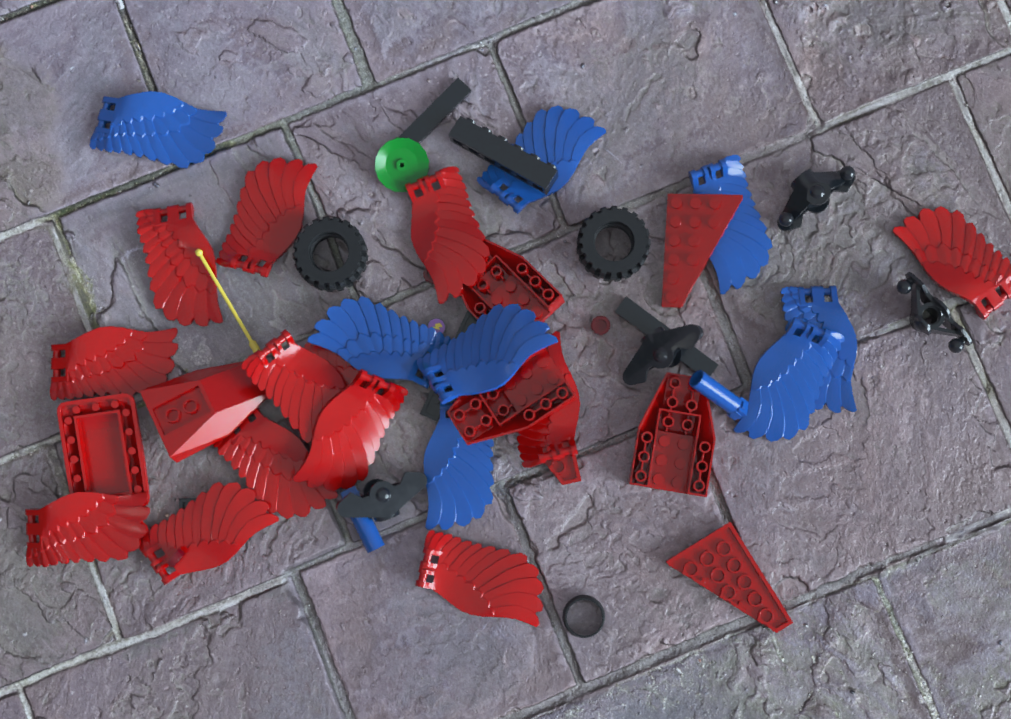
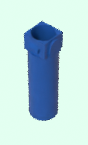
M702 370L696 371L691 376L689 385L727 412V416L734 421L747 416L749 402L744 398L736 396Z
M356 486L340 493L342 499L350 492L360 497V492ZM351 518L367 553L385 545L372 518Z

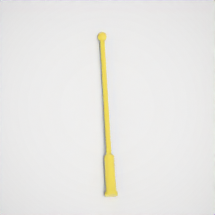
M197 249L195 251V254L200 257L208 273L210 274L211 278L213 279L214 283L219 289L221 295L223 296L224 300L229 306L231 312L233 313L234 317L236 318L237 322L242 328L244 334L249 340V346L252 349L253 353H255L258 349L261 350L256 341L252 340L250 334L248 333L247 329L242 323L240 317L238 316L237 312L235 311L234 307L229 301L227 295L225 294L224 290L219 284L217 278L215 277L214 273L209 267L207 261L202 255L203 251L201 249Z

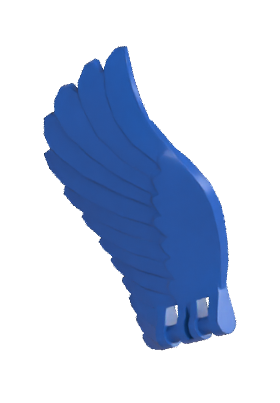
M148 91L120 98L103 96L102 103L104 104L97 118L99 121L98 126L95 127L90 139V148L93 150L97 147L100 151L105 150L109 153L112 151L121 153L123 151L129 156L134 153L139 158L144 155L149 160L155 162L157 159L166 166L173 163L179 168H188L190 163L198 164L203 162L205 154L211 153L215 149L213 138L223 133V126H220L219 123L226 118L227 113L226 111L198 109L163 92ZM115 105L114 111L110 110L111 106ZM106 123H110L109 129L105 128Z
M559 105L551 107L548 111L541 109L535 114L533 122H527L523 134H518L515 144L521 146L524 152L537 155L542 162H549L556 166L558 178L546 195L494 165H489L487 171H483L482 177H477V182L490 193H495L500 201L507 206L510 205L513 211L519 214L529 203L554 194L564 187L574 174L586 150L606 133V129L599 126L594 127L595 120L591 117L579 118L577 109L569 108L563 110ZM505 185L508 189L503 191L500 187ZM517 196L522 199L519 203L514 200Z
M739 155L727 156L718 160V163H710L702 166L697 171L691 170L688 172L693 194L743 195V201H741L735 215L729 222L726 231L709 258L717 275L720 294H725L731 285L736 290L741 288L745 283L746 276L750 279L756 278L760 273V267L768 264L769 255L767 250L772 248V241L765 234L767 227L759 220L761 216L753 208L755 202L750 199L752 194L746 189L748 187V183L745 180L747 176L742 170L743 165L739 162L741 160ZM720 170L722 177L717 179L716 171ZM703 176L705 184L699 185L698 178Z
M789 286L782 288L780 291L783 294L781 301L784 303L782 311L785 312L784 320L788 321L785 331H787L793 317H797L802 322L806 323L808 321L818 325V328L823 330L826 328L838 332L845 337V341L841 342V350L837 351V358L833 359L832 367H827L828 375L823 377L824 384L819 387L820 395L819 399L815 400V409H822L826 405L834 413H840L841 407L850 412H856L851 378L856 360L857 339L851 322L838 302L836 286H829V288H823V286H810V288ZM824 295H829L831 302H825ZM805 296H810L812 302L806 303ZM797 328L794 335L799 336L802 330ZM815 335L811 341L817 343L820 336Z
M360 296L358 301L343 299L340 307L332 306L328 308L327 316L329 320L322 319L318 321L314 326L318 333L308 337L307 342L332 351L358 371L363 369L367 371V374H375L384 379L413 381L428 389V378L423 376L421 379L415 376L419 370L417 360L420 357L423 358L427 352L431 354L435 348L440 349L443 344L448 345L451 339L449 336L444 337L442 332L437 333L433 327L428 328L424 324L419 326L414 320L409 322L404 315L399 318L394 310L387 311L381 303L374 305L369 298Z
M498 304L491 309L488 315L482 314L476 324L472 323L465 333L461 332L458 335L457 339L453 338L448 345L443 344L440 349L435 348L431 354L427 353L423 358H418L417 365L424 377L430 381L429 385L434 393L439 395L441 404H446L459 396L490 392L505 385L529 356L557 343V337L546 333L550 329L547 323L534 321L536 315L533 311L528 309L521 310L518 304H509L506 307ZM441 371H442V373L444 374L443 376H440V377H436V376H435V374H437V373H439V372H441ZM453 388V391L445 392V389Z
M793 317L786 333L774 342L758 359L751 378L747 416L740 418L733 430L736 433L749 431L748 437L752 439L759 438L765 434L766 439L770 442L778 441L782 437L790 440L796 436L799 429L806 430L809 425V414L815 412V400L819 399V387L824 384L823 377L828 375L827 367H832L833 359L837 358V351L841 350V342L845 341V337L838 332L826 328L823 330L818 328L816 324L808 321L805 323L800 321V318ZM797 328L802 330L799 336L794 335ZM815 335L820 336L817 343L811 341Z
M440 402V419L424 454V474L427 477L426 487L428 493V515L425 525L427 530L436 527L438 524L442 530H447L453 526L455 521L458 525L464 527L470 523L473 517L475 519L481 518L485 512V505L492 504L493 494L490 490V487L494 484L493 476L490 473L493 471V464L490 460L493 457V452L490 447L494 446V441L489 439L467 445L452 420L446 418V411L450 409L453 403L441 404Z

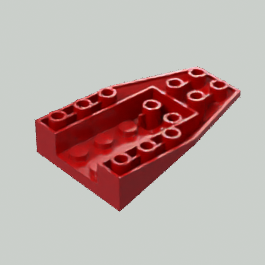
M485 238L483 242L489 247L490 256L485 258L486 271L477 275L478 281L475 286L468 287L463 284V292L461 293L467 310L477 320L482 314L488 315L491 309L498 304H501L503 307L509 304H518L521 310L528 309L535 313L536 318L534 321L544 322L565 302L562 294L523 256Z
M543 348L529 356L505 385L490 392L459 396L446 413L466 444L471 445L526 430L578 399V397L547 350Z
M243 362L198 369L140 391L170 458L175 462H179L229 436L267 399L265 390L260 391L258 385H253L251 377H247L246 369H241Z
M666 372L638 426L627 484L707 497L716 438L709 399L689 385L691 376Z

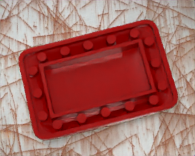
M121 393L66 401L58 406L57 416L69 494L82 491L116 495H129L145 491L149 493L140 424L135 399L132 395ZM150 494L148 500L145 503V506L148 505L150 501Z

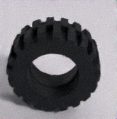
M611 206L608 209L603 207L600 208V211L591 213L590 217L584 220L578 232L576 250L580 263L585 266V270L588 273L594 274L593 277L597 279L599 277L603 278V281L607 282L609 280L617 282L624 278H630L644 264L651 245L650 233L645 228L643 219L639 220L637 218L638 214L634 211L630 213L628 208L625 207L622 209H618L617 206ZM605 228H618L629 236L631 249L622 260L609 261L598 254L595 240L599 232Z
M325 216L323 220H312L313 224H306L303 227L305 230L302 233H298L296 236L298 240L293 244L295 252L292 254L296 269L307 283L321 291H343L347 286L350 288L354 285L353 282L355 280H360L362 277L361 273L365 272L367 267L368 249L364 238L355 226H352L347 220H341L339 217L334 216L331 219L329 216ZM339 238L348 248V258L345 264L335 271L326 272L316 266L313 259L315 248L325 239Z

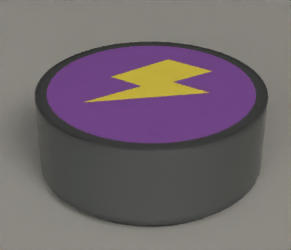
M433 318L427 324L428 328H435L437 333L442 332L444 335L446 332V324L440 318Z

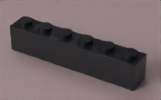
M460 116L448 134L450 141L546 195L558 178V170L555 165L549 162H542L537 155L524 152L521 146L508 143V140L501 135L497 137L492 134L490 129L484 126L482 128L479 127L475 121L468 117L465 119Z

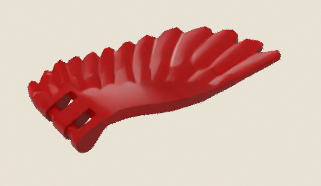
M284 329L280 332L281 335L279 337H274L266 343V347L262 350L258 349L254 354L246 358L241 365V369H246L247 377H251L253 385H258L260 391L265 390L268 399L273 398L274 406L281 407L282 416L284 418L289 417L292 429H299L301 439L309 443L312 441L315 423L320 411L346 385L339 373L328 361L297 345L290 333ZM286 341L289 348L284 351L281 344ZM269 353H271V355L274 358V360H272L270 363L266 359V356Z

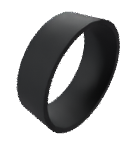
M579 595L570 599L565 605L563 623L572 635L579 638H589L596 635L602 629L605 622V611L596 598L589 595ZM577 601H592L601 610L602 623L599 629L591 635H578L568 625V610Z

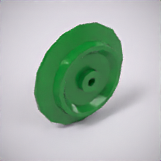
M398 137L387 141L379 149L375 157V171L378 179L386 188L395 192H408L405 184L409 182L412 184L417 182V179L426 176L429 171V160L426 151L418 142L410 138Z

